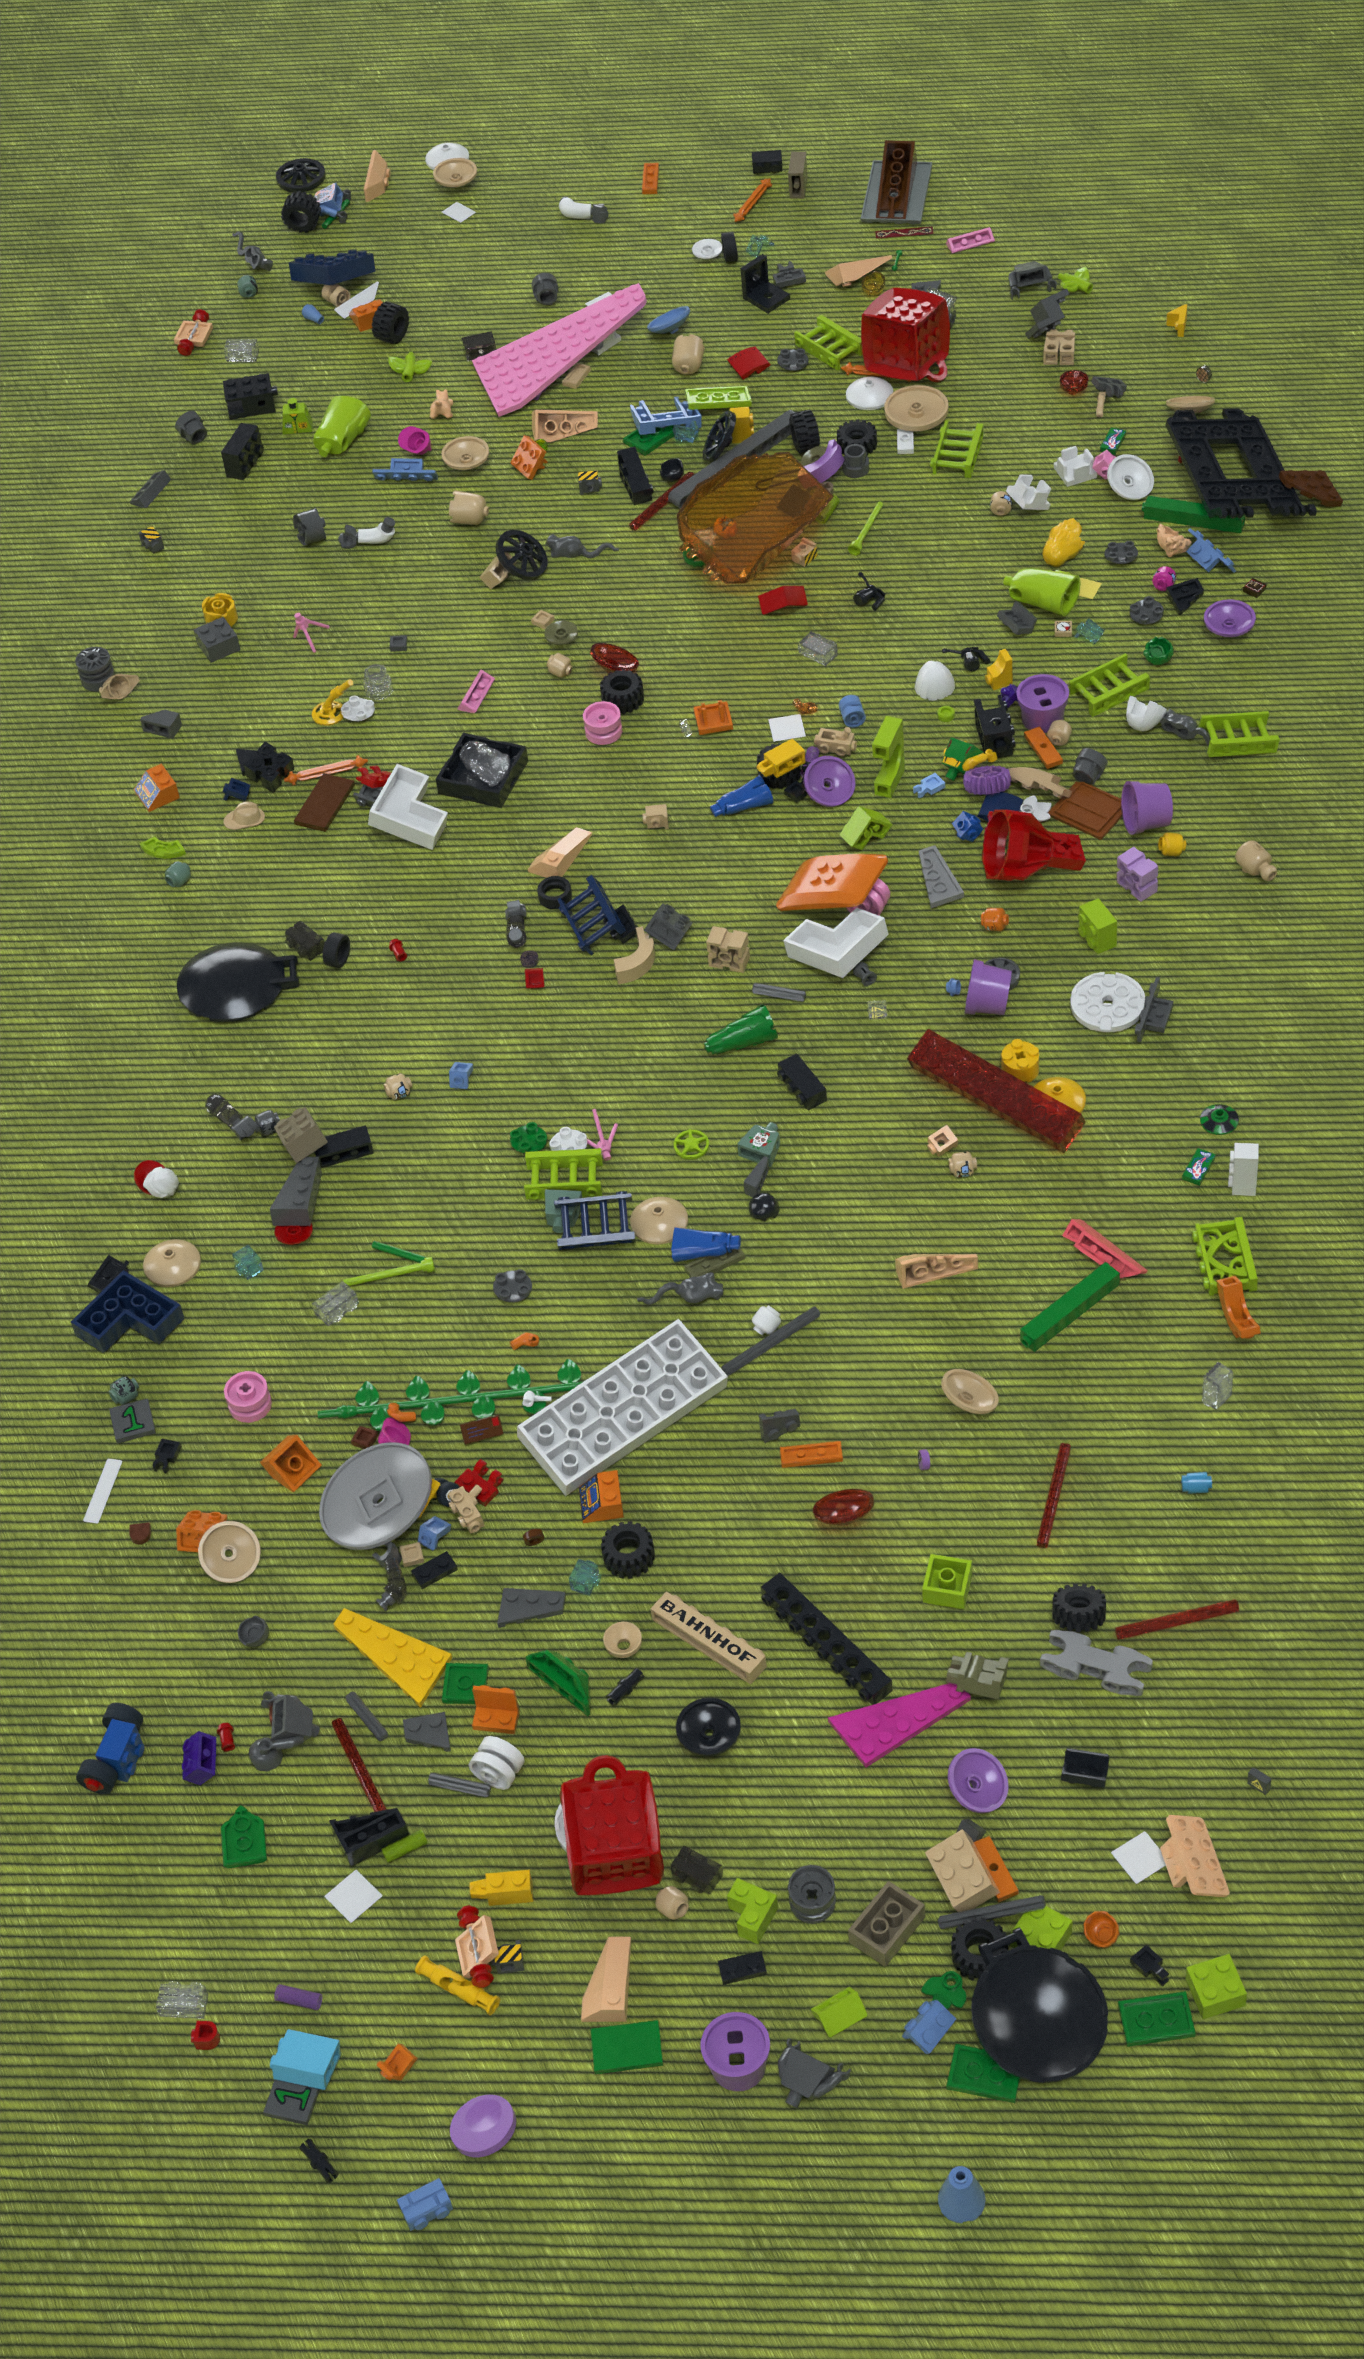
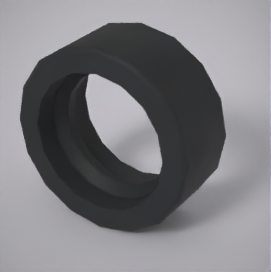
M734 232L722 233L721 241L725 262L738 261Z
M547 877L538 885V899L545 908L559 909L558 898H561L566 904L572 900L571 885L564 877ZM551 889L564 890L563 894L556 897L545 895Z
M333 932L327 937L323 948V962L325 965L335 968H341L345 965L350 953V939L347 935Z

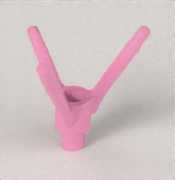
M296 613L294 615L296 627L293 637H297L299 629L303 630L313 653H315V647L307 632L308 624L327 629L329 625L311 621L300 613Z
M593 1109L600 1141L595 1144L587 1139V1144L595 1149L601 1148L604 1160L608 1161L611 1159L610 1148L618 1124H614L609 1139L604 1140L596 1109Z

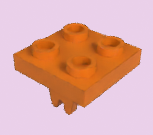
M524 435L510 463L526 478L533 480L537 470L544 469L543 463L546 464L548 461L544 459L546 451L529 436Z
M718 700V703L708 705L701 703V706L693 707L699 735L733 730L727 701L722 702V700Z

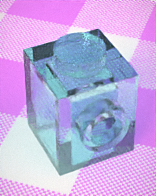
M249 1245L232 1254L236 1271L239 1275L243 1274L247 1280L257 1276L264 1270L261 1258Z
M578 1559L569 1577L570 1589L590 1596L594 1586H597L601 1579L598 1565L590 1560Z

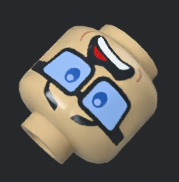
M999 491L991 496L990 509L995 515L1004 516L1011 511L1012 499L1007 492Z
M402 1073L388 1077L383 1086L388 1098L391 1097L393 1100H398L410 1094L412 1083L409 1077L405 1078Z
M968 1151L953 1153L952 1158H949L950 1174L953 1173L957 1178L972 1176L974 1169H977L976 1157L972 1158L971 1153Z

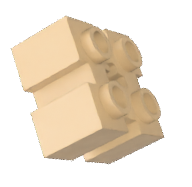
M713 926L706 941L707 952H710L708 955L709 967L723 969L725 966L729 967L730 971L744 973L750 959L749 947H747L749 943L748 933L737 930L731 933L726 928Z

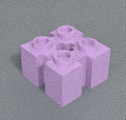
M1135 847L1117 857V868L1120 869L1117 872L1118 884L1126 890L1130 889L1131 894L1140 902L1157 892L1158 866L1154 861H1151L1149 858L1146 860L1144 853Z

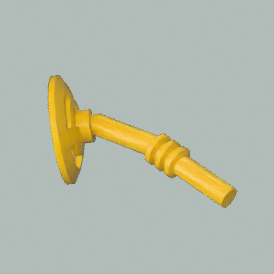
M351 679L332 689L327 700L314 707L312 718L317 724L324 726L334 725L344 718L341 711L338 716L334 715L337 709L341 710L343 706L334 700L343 695L344 691L353 685Z

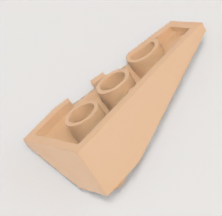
M892 255L838 264L826 271L825 274L836 286L848 287L851 286L852 282L892 259Z
M912 1254L895 1259L896 1273L904 1289L978 1269L977 1254Z

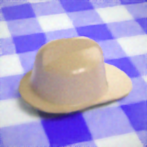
M245 801L240 803L234 811L227 814L223 823L226 828L231 830L257 826L264 821L265 814L258 808L257 804Z

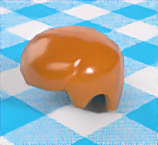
M1094 1911L1087 1916L1083 1924L1086 1938L1098 1948L1110 1947L1116 1943L1120 1934L1117 1921L1106 1911Z

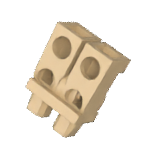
M1051 329L1050 332H1047L1043 351V365H1058L1059 351L1060 365H1074L1075 332L1073 330L1058 332L1057 329Z

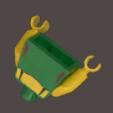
M951 737L947 748L944 749L942 764L949 768L945 777L955 781L958 773L964 775L965 772L970 771V769H973L982 762L996 761L997 754L991 749H987L984 754L983 751L967 743V741Z

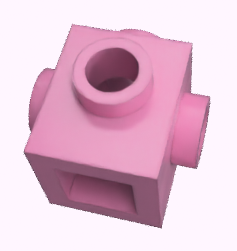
M1105 450L1095 457L1092 468L1106 480L1108 479V467L1116 457L1108 450Z

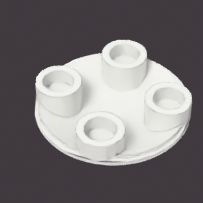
M351 696L349 701L341 707L342 716L351 721L365 720L371 717L375 711L372 700L359 698L358 696Z
M563 1127L549 1142L551 1151L586 1149L587 1136L578 1130Z

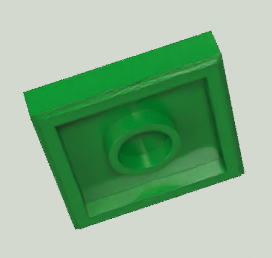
M446 1663L442 1703L476 1704L472 1689L473 1686H487L489 1665Z

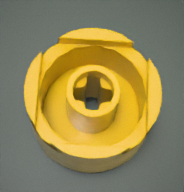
M216 593L214 597L210 598L209 596L203 601L202 610L206 624L221 617H224L231 627L237 622L238 614L235 602L229 594Z
M1014 1039L1012 1043L1006 1045L1001 1053V1069L1004 1078L1014 1084L1033 1081L1039 1074V1049L1021 1039Z

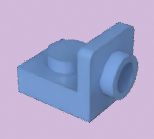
M455 1062L449 1070L450 1088L467 1089L469 1087L468 1077L473 1071V1063Z
M436 1516L432 1517L420 1525L418 1542L431 1550H435L438 1539L450 1532L451 1524Z

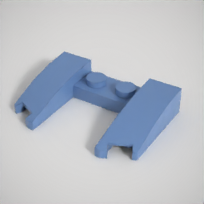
M674 397V403L677 411L651 414L643 400L639 401V406L636 409L633 405H630V411L640 435L655 433V427L663 428L670 425L679 426L684 424L686 429L701 428L702 416L698 409L689 410L687 401L680 402L679 397Z

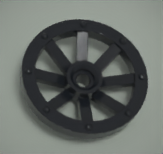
M300 158L291 160L277 170L276 181L280 188L289 192L309 191L318 187L324 181L326 176L323 164L314 159ZM312 172H320V173H319V175L317 176V175H315V174L312 173ZM293 176L290 184L285 182ZM308 176L314 180L308 183L306 177ZM297 180H302V185H295Z
M727 410L716 419L704 445L703 459L709 463L714 462L721 455L725 447L730 445L733 438L731 435L736 423V414Z
M509 530L504 532L497 540L495 547L497 557L502 566L512 575L525 580H533L539 578L546 570L548 564L546 552L542 545L530 534L520 530ZM504 541L515 547H503ZM504 552L514 553L515 556L508 560ZM534 559L537 560L538 562H540V567H539V569H538V567H537V565H536ZM517 560L522 561L521 570L513 565ZM527 561H529L533 572L526 571Z

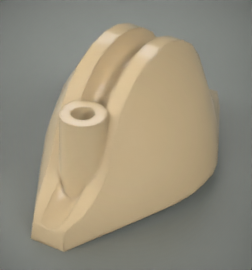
M115 674L103 683V687L99 688V692L102 698L122 699L133 690L140 680L137 675Z

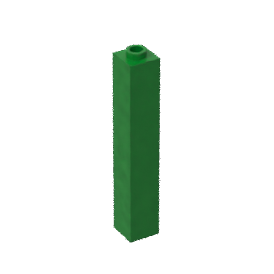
M1148 496L1146 502L1142 504L1141 511L1144 512V519L1234 533H1242L1245 525V516L1242 518L1227 517L1226 519L1209 518L1202 503Z
M1107 1262L1099 1266L1020 1329V1341L1023 1346L1029 1347L1033 1352H1036L1120 1285V1273Z

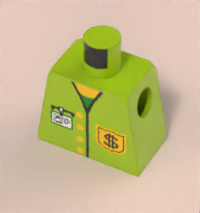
M296 398L288 399V404L283 405V435L312 432L313 421L306 404L303 402L297 403Z

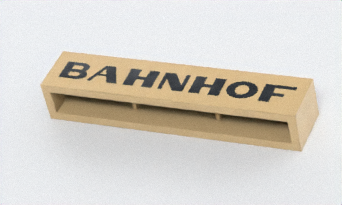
M666 1591L651 1607L653 1621L750 1685L767 1667L765 1654L760 1649H754L743 1638H737L726 1627L717 1625L711 1617H705L700 1614L694 1606H688L677 1595H671Z

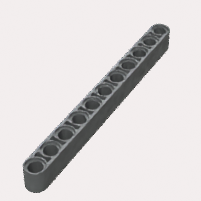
M793 410L786 411L674 488L669 493L668 501L680 509L686 508L791 435L789 418L790 414L796 412Z

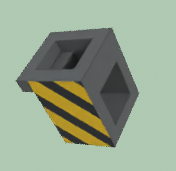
M597 470L578 472L580 495L589 492H599V487H602V479L598 477Z
M153 526L138 533L141 545L149 549L153 554L164 549L161 535Z
M516 1940V1945L503 1944L497 1947L499 1955L491 1961V1965L496 1966L498 1974L524 1971L523 1950L520 1940Z

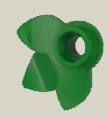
M948 1971L941 1977H931L924 1983L921 1989L923 1994L933 1996L932 2001L938 2000L947 2010L952 2004L957 2008H962L967 1997L966 1992L962 1988V1977L954 1971ZM953 1981L955 1985L950 1986L947 1983Z

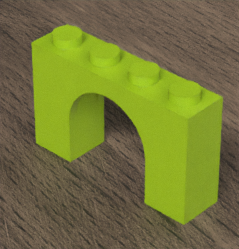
M885 716L872 743L873 757L883 759L881 769L874 782L875 795L892 798L905 771L903 719Z

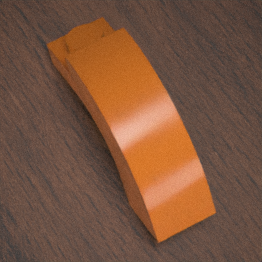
M1236 1276L1216 1280L1221 1306L1235 1338L1248 1339L1260 1334V1326L1251 1317L1246 1306L1242 1282Z

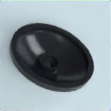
M702 1698L691 1702L681 1711L676 1722V1733L681 1745L689 1752L704 1757L716 1756L728 1751L737 1742L741 1732L740 1717L735 1708L728 1702L717 1698Z

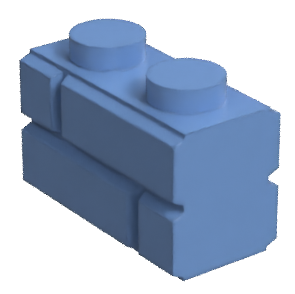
M440 2178L397 2199L399 2208L410 2231L413 2229L421 2230L428 2225L429 2221L435 2218H445L453 2210L451 2201Z

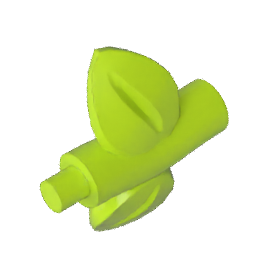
M1082 267L1074 275L1068 273H1060L1058 275V279L1062 280L1060 285L1070 292H1076L1079 289L1089 294L1093 289V284L1089 282L1090 274L1086 267Z
M409 352L405 356V360L398 357H388L391 369L397 373H402L401 378L404 382L412 381L414 373L423 374L427 372L432 365L431 360L416 361L413 352Z

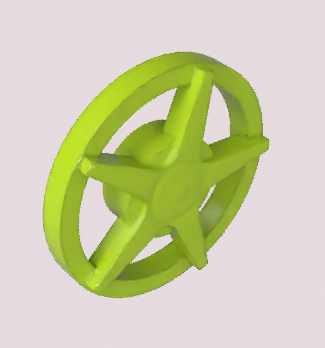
M689 1129L683 1131L674 1139V1150L678 1156L684 1159L700 1158L709 1149L708 1137L698 1130ZM692 1134L699 1135L701 1137L695 1138L692 1136ZM689 1135L685 1140H681L682 1137ZM706 1141L705 1148L701 1150L699 1143ZM677 1144L684 1145L682 1153L678 1150ZM687 1152H699L694 1155H686Z

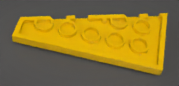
M345 1608L333 1624L334 1628L346 1640L353 1643L364 1656H367L372 1661V1664L393 1683H396L420 1708L445 1671L446 1663H450L452 1660V1654Z

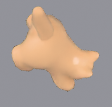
M446 389L444 391L436 390L437 399L431 404L430 418L436 419L438 416L443 415L446 419H449L453 416L451 412L453 400L448 399Z

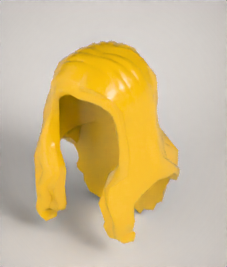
M1074 518L1064 520L1051 529L1042 553L1047 564L1059 567L1067 560L1075 558L1085 544V541H1081L1079 537L1082 527Z

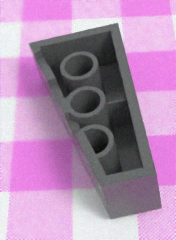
M305 1157L296 1163L270 1207L273 1226H311L322 1176L319 1157Z

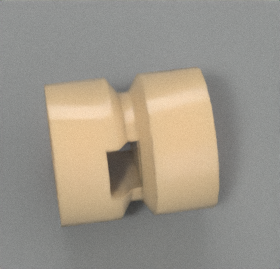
M338 284L324 285L322 297L339 307L350 299V292Z

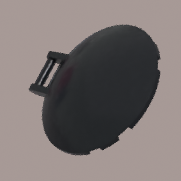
M233 942L210 947L195 955L182 968L177 979L179 1000L182 1005L188 1008L190 1013L199 1018L201 1016L207 1017L210 1021L233 1022L250 1018L256 1015L255 1012L263 1008L266 1010L275 1002L276 996L283 989H292L299 986L296 966L298 958L295 955L277 957L268 949L251 943ZM289 967L290 977L285 978L284 968Z
M1021 1928L1014 1929L1011 1934L988 1944L985 1942L978 1945L979 1952L987 1967L979 1977L974 1988L971 2015L975 2033L989 2057L1010 2074L1038 2083L1063 2081L1085 2070L1098 2056L1108 2032L1107 2002L1093 1974L1082 1963L1079 1964L1069 1957V1954L1061 1950L1042 1948L1036 1945L1030 1946ZM1014 1942L1017 1943L1018 1947L994 1957L993 1951Z

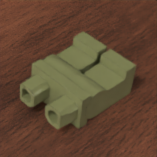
M966 1652L964 1658L953 1655L951 1668L947 1671L946 1682L956 1684V1691L958 1692L965 1690L968 1693L999 1700L1007 1676L1009 1658L1000 1657L999 1661L985 1659L980 1655L972 1656L971 1652Z

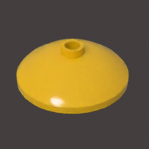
M1051 1077L1041 1080L1029 1093L1031 1111L1038 1118L1052 1123H1063L1073 1120L1082 1113L1086 1104V1095L1083 1088L1075 1081L1064 1077Z

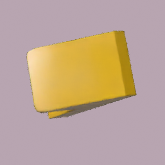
M1187 304L1167 313L1166 325L1174 326L1175 330H1178L1177 337H1184Z

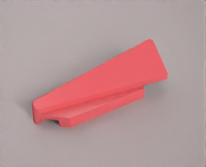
M1071 1219L1062 1235L1075 1242V1248L1099 1265L1107 1262L1120 1273V1278L1146 1274L1148 1271L1081 1219Z

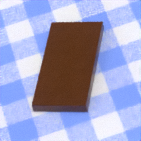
M323 773L295 817L294 824L326 832L355 786V781Z

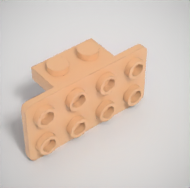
M1169 1815L1166 1821L1172 1837L1160 1847L1173 1887L1181 1888L1188 1881L1190 1890L1194 1895L1227 1897L1230 1892L1204 1820L1201 1817Z

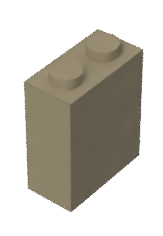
M791 152L788 171L790 199H804L808 178L806 152Z

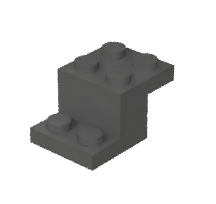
M1067 289L1042 299L1030 310L1036 324L1025 333L1028 339L1032 337L1036 339L1043 335V332H1050L1051 329H1056L1055 327L1061 324V320L1065 316L1060 308V304L1065 302V298L1069 295Z

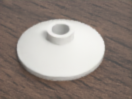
M703 239L693 245L692 252L698 258L711 259L717 257L722 252V244L714 239Z

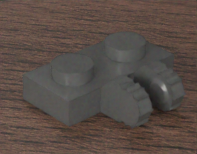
M1093 376L1091 380L1096 389L1106 391L1108 397L1115 395L1117 398H1121L1127 388V385L1121 379Z

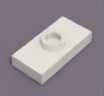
M897 429L898 454H914L913 431Z

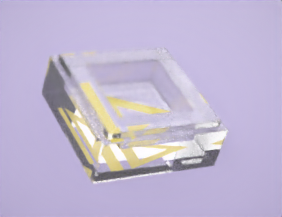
M886 1000L867 1001L869 1020L887 1018Z

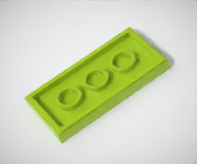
M747 386L685 389L689 410L752 407Z

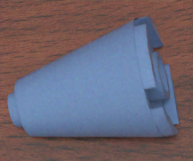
M958 2166L950 2171L940 2188L938 2204L942 2214L947 2219L956 2223L971 2222L976 2220L983 2212L985 2193L971 2171L966 2167Z

